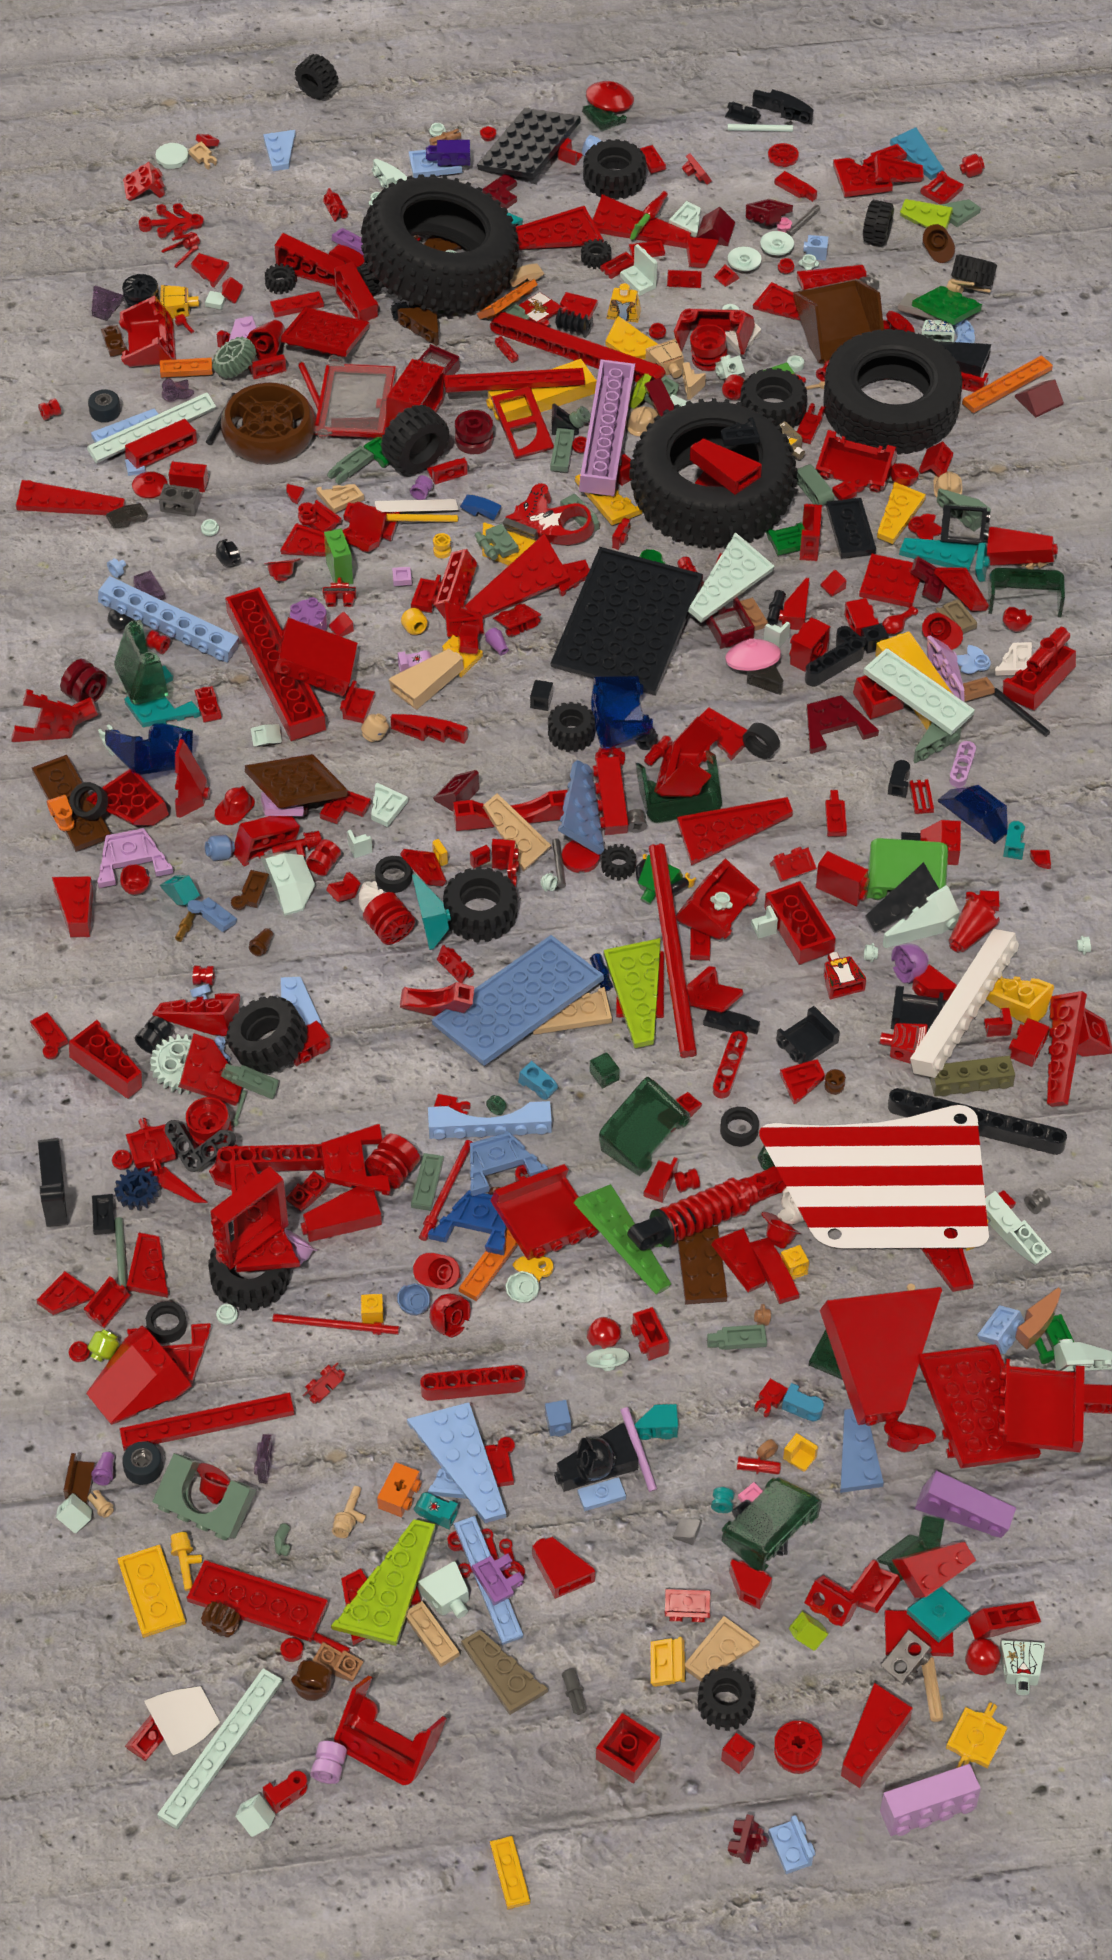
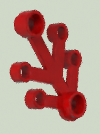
M176 203L173 205V212L180 214L184 218L175 216L166 210L165 205L160 204L156 207L157 214L167 219L150 220L149 217L144 216L140 218L138 223L139 229L142 232L150 231L152 226L167 225L157 229L158 237L165 238L173 229L175 236L184 235L190 228L199 229L202 227L204 219L200 214H190L183 209L182 204Z
M483 1529L481 1531L482 1535H490L489 1538H484L490 1555L495 1561L498 1557L493 1543V1532L490 1529ZM456 1531L451 1532L447 1538L448 1547L453 1551L461 1550L464 1552L461 1543L453 1545V1542H460ZM502 1539L499 1542V1550L504 1555L509 1554L512 1559L511 1567L501 1571L502 1574L508 1579L513 1576L510 1573L515 1571L517 1573L520 1572L524 1578V1567L516 1562L513 1556L512 1541ZM508 1544L510 1547L503 1548L502 1545ZM462 1563L458 1566L459 1571L461 1569L468 1570L466 1573L460 1572L463 1579L468 1578L473 1573L470 1565L467 1563Z

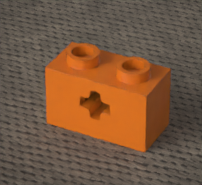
M395 1462L377 1497L378 1509L399 1517L403 1516L405 1510L409 1511L413 1502L412 1496L414 1492L418 1493L422 1484L419 1471Z

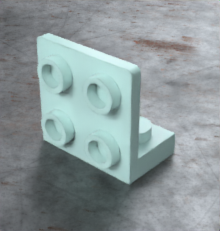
M637 244L634 246V266L621 271L620 277L633 290L638 291V295L641 296L656 288L657 261Z

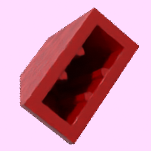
M542 1538L532 1545V1556L555 1599L595 1582L594 1568L555 1538Z

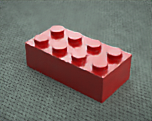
M801 881L765 893L764 908L766 910V907L771 905L778 919L777 929L799 965L834 952L836 937Z

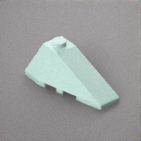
M946 885L926 898L928 902L921 908L917 906L912 910L913 913L907 920L901 919L884 934L883 947L896 946L954 929L960 912L949 887Z
M1073 1339L1060 1340V1343L1054 1346L1057 1371H1075L1076 1365L1085 1366V1371L1112 1370V1351L1081 1342H1073Z

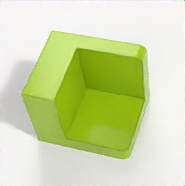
M803 1611L789 1627L793 1637L813 1651L828 1636V1632L823 1624Z

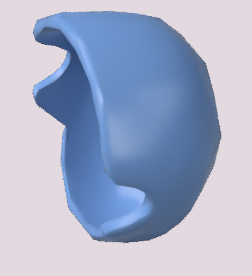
M420 1284L404 1285L397 1294V1303L406 1314L419 1315L426 1312L431 1304L430 1294Z

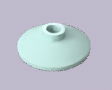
M772 231L762 236L760 245L769 254L784 255L793 249L794 240L785 232Z
M737 247L728 254V263L734 269L750 271L756 269L761 264V255L751 247Z
M621 1348L599 1349L588 1354L586 1361L590 1366L602 1368L604 1371H611L616 1366L625 1363L629 1359V1353Z

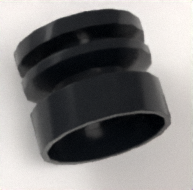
M136 274L128 277L123 282L122 291L125 309L153 296H156L160 301L158 283L152 276Z

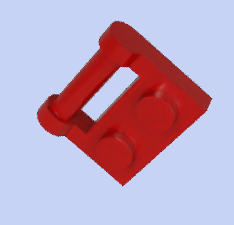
M940 171L933 181L921 188L920 192L923 196L938 204H946L963 190L964 184L947 176L946 172ZM940 182L944 183L935 192L931 191Z

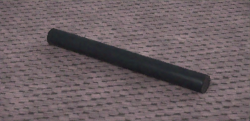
M223 410L206 439L208 445H212L221 429Z
M995 688V693H993L995 697L1042 735L1047 737L1050 734V730L999 689Z

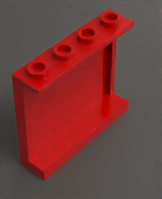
M288 617L282 630V643L278 661L273 671L344 697L350 684L358 643Z
M565 1164L498 1188L494 1191L491 1198L492 1205L527 1260L540 1258L550 1251L556 1252L565 1245H574L583 1238L594 1237L599 1232L574 1204L578 1195L566 1178L569 1169Z
M1007 1359L1005 1367H1001L1000 1380H1004V1386H1000L999 1398L1003 1399V1404L999 1406V1417H1002L1003 1421L999 1423L998 1436L1002 1437V1445L1080 1453L1083 1445L1085 1366L1076 1365L1074 1372L1010 1366V1359Z

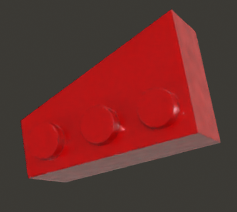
M353 261L335 267L336 294L356 319L364 321L378 317V302L373 298Z
M91 876L52 877L54 892L70 937H90L93 901Z

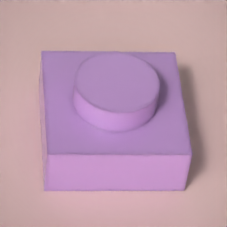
M410 567L392 568L394 586L412 585Z

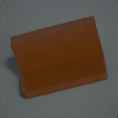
M71 1453L63 1492L65 1500L73 1493L88 1505V1496L93 1482L92 1471L95 1468V1463L77 1461L76 1453Z

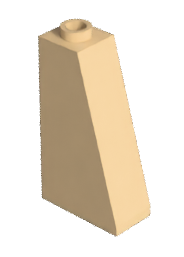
M447 649L392 676L389 679L390 689L417 710L464 670L463 658L459 653Z

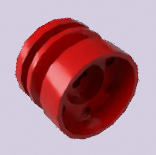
M706 324L695 328L691 333L690 344L693 364L704 371L715 370L716 362H720L721 357L728 355L725 331L717 325Z
M386 892L376 896L368 903L363 912L365 922L374 930V933L383 944L387 945L395 944L404 939L411 932L415 924V917L393 892Z
M203 1097L194 1101L186 1111V1123L189 1133L198 1147L220 1130H230L233 1132L227 1107L219 1099ZM224 1135L225 1139L222 1142L227 1143L226 1139L228 1136ZM208 1146L206 1151H214L213 1146Z
M390 1133L386 1134L377 1146V1149H374L372 1154L366 1159L365 1166L372 1176L387 1175L390 1188L396 1189L401 1186L408 1173H411L419 1163L420 1155L417 1149L405 1138Z

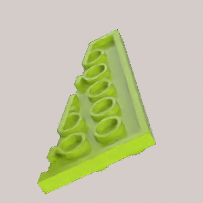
M661 938L603 950V955L634 1048L654 1044Z
M416 1519L410 1523L391 1551L389 1550L380 1566L375 1568L358 1590L352 1602L347 1604L338 1620L333 1622L331 1625L332 1630L397 1646L435 1531V1524Z

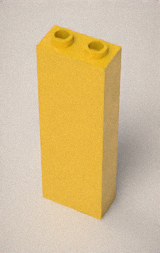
M582 359L553 369L583 368L585 385L531 388L540 412L552 409V404L554 403L561 406L595 394L597 380ZM517 389L488 391L486 403L488 408L494 412L496 420H499L491 397ZM525 397L500 403L507 422L532 416Z
M910 632L898 634L877 643L876 657L888 648L952 693ZM913 709L924 727L928 730L932 722Z

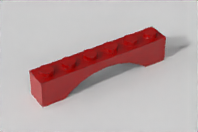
M549 791L531 801L510 806L528 823L560 820L561 816L564 815L562 809L568 791ZM474 800L453 802L456 831L495 826L484 811L483 803Z

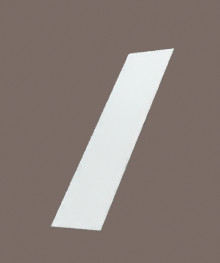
M456 499L375 501L376 509L381 512L458 510Z

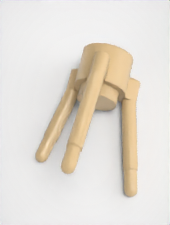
M950 279L947 284L948 290L962 293L964 288L987 293L991 292L990 289L974 286L975 283Z

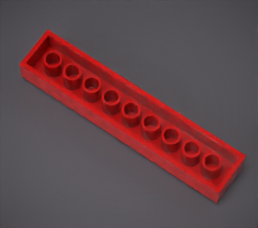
M258 587L225 597L227 614L290 741L326 730L325 715L310 685L273 671L278 661L283 636L281 635L282 630L261 588Z

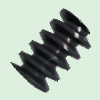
M559 308L555 323L559 330L563 328L564 331H570V333L576 331L577 335L582 334L586 337L592 329L593 316L588 320V315L585 314L582 319L581 313L575 317V311H572L571 315H569L568 309L562 313V308Z

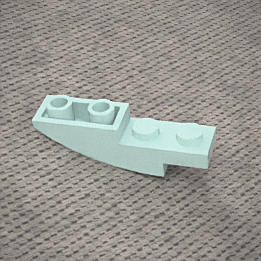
M378 159L373 160L372 172L375 177L377 176L382 187L388 188V185L392 182L397 184V180L400 178L407 180V176L394 166Z
M996 1191L985 1198L987 1216L991 1220L989 1224L1015 1251L1035 1265L1051 1253L1025 1220L1021 1222Z

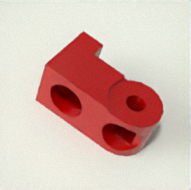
M293 1771L286 1780L275 1787L271 1783L262 1787L263 1797L277 1814L307 1792V1777L301 1771Z

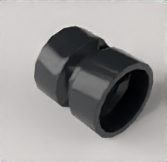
M152 1016L145 1024V1028H141L134 1039L142 1050L152 1054V1051L156 1050V1045H161L162 1040H166L171 1035L172 1029L162 1018Z

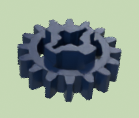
M135 1167L134 1172L126 1170L127 1175H119L121 1181L116 1180L114 1191L117 1201H121L123 1207L128 1204L129 1210H132L134 1206L137 1207V1210H140L142 1205L148 1208L147 1203L151 1202L154 1204V1197H159L158 1190H160L157 1176H154L152 1171L147 1173L144 1167L141 1171H138L137 1167Z

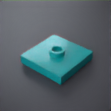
M939 1587L927 1597L921 1598L907 1609V1614L938 1643L971 1617V1613L942 1587Z

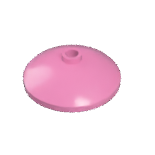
M748 639L733 646L727 652L725 658L727 665L731 668L753 671L767 668L778 662L781 657V651L772 642L762 639Z

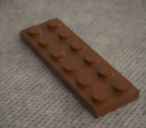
M67 755L32 767V773L47 800L65 794L69 802L74 788L82 783ZM88 792L83 795L80 801V807L84 812H88L95 807L94 804L86 801V798L89 797ZM74 812L72 814L75 822L74 828L70 831H64L75 852L103 842L106 835H111L102 817L95 820H86L77 816Z

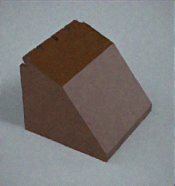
M859 279L793 292L794 301L809 347L818 363H823L824 365L826 361L830 360L837 348L847 340H851L852 337L869 331L884 330L880 292Z

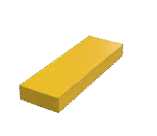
M513 1836L490 1841L507 1910L530 1904Z

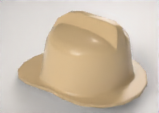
M646 406L635 408L626 423L629 433L640 437L643 431L647 432L646 427L649 423H654V418L658 415L657 411Z
M947 471L940 475V477L937 475L934 477L933 484L936 498L940 488L962 494V480L958 474Z

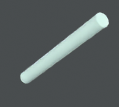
M728 124V131L793 132V125Z

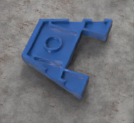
M468 1190L452 1207L453 1210L447 1217L443 1216L439 1220V1225L428 1232V1237L431 1240L446 1243L454 1226L491 1234L485 1245L486 1252L504 1255L507 1227L491 1203L493 1195L482 1193L471 1196V1190Z

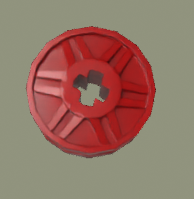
M791 1721L784 1724L778 1729L774 1740V1756L777 1763L784 1770L794 1774H803L813 1770L822 1757V1737L819 1731L812 1724L805 1721Z

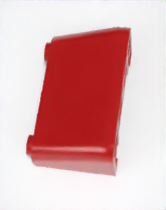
M156 296L120 312L119 324L122 329L128 332L129 351L124 350L121 356L122 362L129 367L160 365V360H176L173 320L170 313Z
M828 430L815 469L823 479L831 478L843 482L847 480L851 483L854 478L859 477L858 485L865 483L866 488L873 492H880L884 490L891 474L892 466L896 462L897 451L896 447L887 445L886 449L883 450V446L875 448L848 441L846 437H837L835 431Z
M725 858L693 892L676 914V920L718 940L723 938L725 940L732 932L730 929L732 922L747 904L751 906L756 901L757 897L755 895L760 889ZM718 892H725L730 896V902L733 905L730 909L716 910L714 903L710 899Z

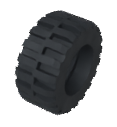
M608 139L605 142H598L597 145L594 144L585 153L583 160L584 184L593 194L596 193L598 197H601L603 194L615 200H619V198L625 199L628 196L635 195L645 184L646 157L635 144H630L626 140Z
M767 368L764 371L762 369L757 371L756 374H751L743 382L740 402H742V406L747 408L750 405L753 406L756 412L763 411L767 419L770 417L774 419L775 426L785 421L794 428V425L797 426L805 415L807 389L803 381L799 380L797 375H792L790 371H782L780 368H777V370ZM774 398L783 402L771 403L764 399Z
M414 405L412 408L404 409V412L398 413L397 417L390 421V425L385 429V434L382 435L381 442L383 456L398 471L409 475L421 473L424 469L427 470L430 465L435 464L438 461L437 459L443 455V450L447 448V441H449L450 437L447 423L432 408L426 405Z
M476 867L473 870L469 868L464 873L456 874L455 879L451 878L444 889L443 904L445 909H449L451 920L448 921V926L457 936L462 935V938L468 941L473 939L474 942H479V940L488 942L492 938H500L502 933L506 934L514 926L518 914L516 887L511 883V879L503 876L502 872L498 870L495 872L492 868L488 867L487 869ZM478 898L488 899L496 903L494 907L483 911L473 910L465 906L467 902Z
M276 996L260 997L259 1000H252L247 1006L241 1007L238 1014L235 1013L232 1018L233 1021L229 1023L226 1037L229 1048L241 1065L266 1074L270 1073V1071H279L281 1067L288 1066L290 1061L298 1057V1053L302 1052L304 1048L303 1043H306L307 1027L290 1001L282 997L277 998ZM276 1029L269 1037L258 1041L264 1033Z
M229 1233L230 1242H232L234 1240V1234L231 1235ZM215 1248L210 1253V1259L208 1260L210 1282L213 1292L223 1303L227 1302L233 1307H239V1310L246 1311V1309L251 1308L254 1311L258 1310V1307L263 1306V1308L270 1306V1302L275 1303L280 1299L279 1294L283 1295L287 1290L286 1286L289 1285L290 1268L269 1269L256 1278L242 1279L233 1275L225 1264L218 1262Z

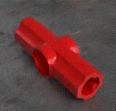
M1062 626L1056 628L1049 637L1041 640L1040 647L1027 661V667L1032 672H1041L1049 662L1056 660L1058 651L1070 639V633Z

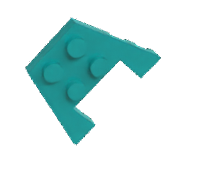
M165 665L124 699L125 705L143 728L166 724V721L176 719L177 721L185 720L184 717L193 716L198 718L201 716L199 709L192 701L174 708L159 689V687L173 681V675Z

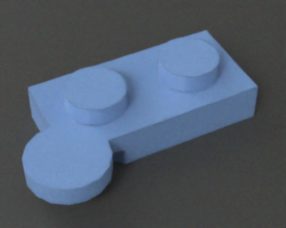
M209 897L201 902L198 900L188 902L187 909L191 913L201 912L204 919L222 932L236 924L237 918Z

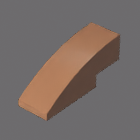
M1059 1287L1029 1308L1025 1322L1018 1326L1015 1338L1026 1349L1031 1347L1050 1325L1061 1294Z

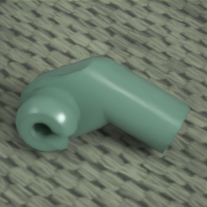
M284 1523L280 1524L274 1536L275 1552L279 1556H288L291 1550V1546L285 1544V1538L290 1531V1527Z

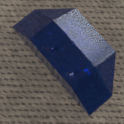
M980 785L950 789L938 799L940 804L993 844H996L1007 835V805Z

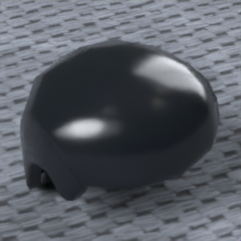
M224 539L216 545L217 559L227 567L239 564L241 558L233 541L226 542L228 539Z
M112 608L108 613L107 621L113 629L129 630L132 624L136 625L137 623L133 618L120 614Z

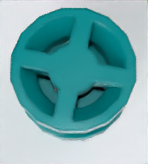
M725 1487L715 1488L713 1490L714 1500L711 1503L712 1510L718 1513H730L733 1510L731 1501L735 1496L734 1491Z

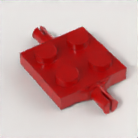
M140 1118L138 1123L141 1129L126 1134L133 1162L137 1169L153 1166L154 1173L159 1175L158 1169L160 1174L163 1173L161 1163L176 1159L173 1146L165 1134L166 1124L156 1127L148 1126L147 1119L143 1118L142 1122Z

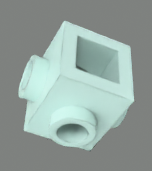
M727 355L721 357L720 362H716L715 370L720 380L732 374L745 372L740 355L733 358Z

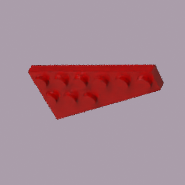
M585 206L516 227L519 249L582 246L584 242L588 243L590 239L592 241L594 239H597V241L602 239V242H604Z
M543 534L464 607L481 613L484 619L569 581L570 577L546 535Z

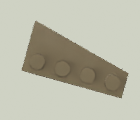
M481 1630L461 1641L462 1647L509 1715L548 1693V1688L535 1680L530 1672L520 1667L514 1658L504 1653L501 1647Z

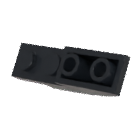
M772 89L771 93L754 90L753 107L781 113V118L812 125L814 110L805 102Z

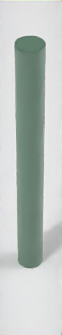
M117 1217L114 1219L118 1282L119 1286L123 1285L126 1288L127 1275L123 1219Z

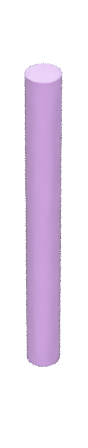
M628 1407L622 1408L620 1411L637 1454L648 1491H655L657 1487Z

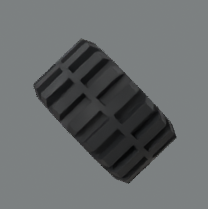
M309 55L295 69L297 84L306 95L311 96L313 99H323L338 85L337 71L330 61L322 55Z
M878 200L870 202L863 227V240L865 242L885 245L893 222V203Z
M959 254L956 255L951 276L984 286H992L997 264Z
M569 702V704L561 703V706L557 705L555 710L552 709L548 716V736L554 747L558 746L559 750L564 749L566 752H570V750L578 752L579 749L584 750L585 746L589 747L595 736V716L592 710H588L586 705L582 706L578 702L577 704Z
M728 1666V1670L718 1667L717 1672L714 1669L709 1671V1676L705 1675L699 1685L697 1703L698 1711L701 1712V1718L703 1720L707 1719L706 1724L709 1726L714 1724L717 1730H720V1727H724L725 1731H730V1727L736 1730L739 1728V1724L744 1726L747 1723V1718L750 1719L754 1711L756 1694L753 1682H749V1676L747 1674L743 1676L741 1670L733 1671V1667ZM720 1692H730L737 1696L739 1701L733 1705L726 1706L718 1703L714 1696Z

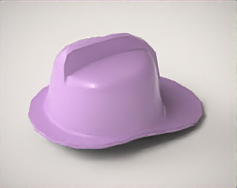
M284 1229L300 1265L309 1259L313 1251H318L297 1234Z

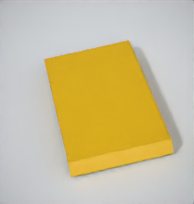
M160 1545L117 1558L143 1638L186 1624Z

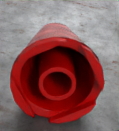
M272 320L249 332L247 338L254 344L258 360L277 355L281 344V335L285 331L281 321Z
M969 898L966 901L949 938V946L955 952L966 951L1000 923L999 917L996 919L994 916L996 912L983 901L978 899L975 902L972 901L973 898Z

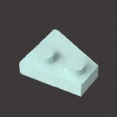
M686 201L669 219V223L691 232V236L696 237L701 208Z
M376 783L371 819L388 827L408 803V797Z

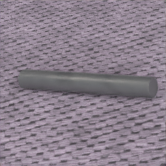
M815 205L786 233L792 236L820 210V206Z
M556 838L552 840L558 887L565 888L560 840Z

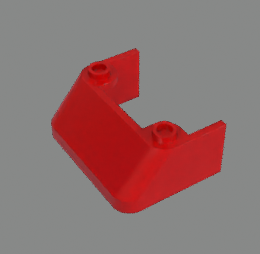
M688 308L681 312L674 329V335L682 352L690 330L706 324L717 325L724 331H737L736 335L740 353L744 354L752 335L755 321L752 315L743 310Z
M697 716L666 750L654 792L660 796H697L702 786L711 778V774L700 768L699 764L709 758L710 746L721 736L722 732Z
M368 1675L352 1688L337 1728L334 1742L343 1745L347 1749V1755L401 1785H409L416 1779L435 1750L447 1718L442 1716L427 1731L419 1732L413 1741L375 1721L378 1714L377 1705L371 1699L365 1697L372 1677Z

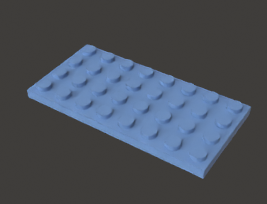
M550 935L475 988L473 1004L465 1013L445 1009L432 1019V1025L485 1066L602 982L604 976L571 949Z

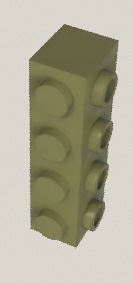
M1009 1055L945 1063L936 1078L929 1077L934 1096H948L950 1094H967L974 1091L1013 1087L1015 1072Z

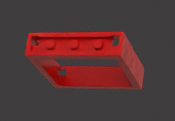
M270 1166L210 1211L216 1259L219 1263L222 1262L231 1270L289 1225L284 1179ZM266 1195L268 1214L230 1242L228 1223Z

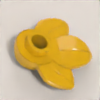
M522 1256L512 1264L518 1272L525 1271L533 1274L538 1283L542 1277L550 1276L554 1269L552 1260L544 1256L530 1260Z

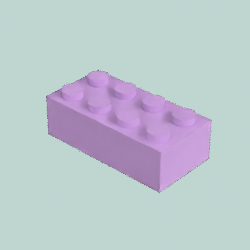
M967 1764L884 1792L880 1813L890 1836H903L909 1833L911 1829L917 1827L923 1829L930 1826L932 1822L938 1820L947 1821L955 1814L972 1812L977 1806L981 1788L971 1765Z

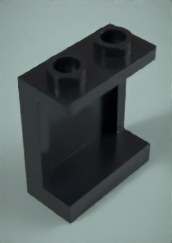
M896 985L890 1029H894L897 1023L927 1024L928 1032L947 1000H943L944 993L940 992L939 998L903 994L904 986Z
M812 1006L808 1009L807 1017L785 1031L781 1028L778 1029L776 1042L781 1049L784 1048L789 1053L794 1062L802 1064L812 1061L839 1043L840 1031L815 1006Z

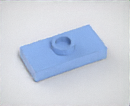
M619 1477L577 1489L584 1512L626 1500V1494Z

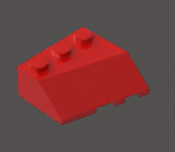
M133 767L102 787L108 796L106 811L133 825H155L169 815L165 802ZM94 792L87 797L86 801L96 805L97 793Z

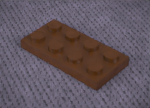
M718 1226L703 1229L700 1233L694 1232L691 1237L685 1236L681 1241L677 1240L685 1305L727 1302L723 1261L711 1245L715 1239L719 1238Z

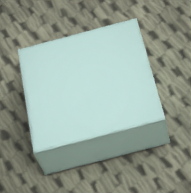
M210 291L205 301V307L222 310L227 298L222 293Z

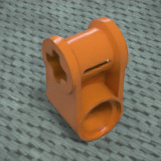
M66 795L47 800L49 812L58 828L62 831L72 830L75 822Z

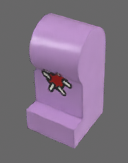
M424 650L407 655L405 651L398 652L400 672L431 658V652Z

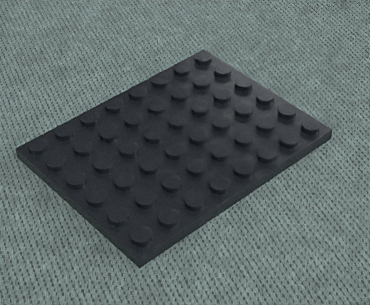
M599 547L553 655L551 667L656 695L688 617L689 607L695 599L703 580V574Z

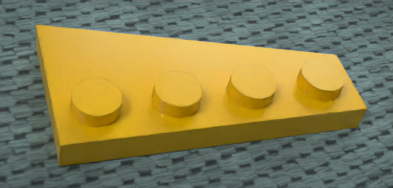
M581 474L575 476V482L578 486L580 485ZM616 489L614 496L584 492L611 525L622 522L624 517L630 519L642 514V510L638 506H634L629 498L619 495V491Z
M894 482L877 532V538L893 544L925 501L926 494Z

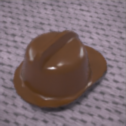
M939 224L928 226L923 233L924 246L934 261L938 263L948 262L955 253V244L951 236Z

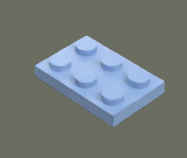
M426 150L409 151V160L414 178H418L419 174H423L424 177H430L431 174L439 176L462 173V166H438L437 161L427 160Z

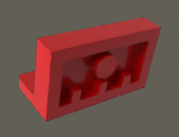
M353 680L351 686H348L346 690L345 700H342L340 705L343 719L364 723L374 701L375 691L357 688V681Z
M801 847L795 848L788 855H784V853L778 854L769 863L770 867L774 866L780 883L817 869L808 847L805 849Z

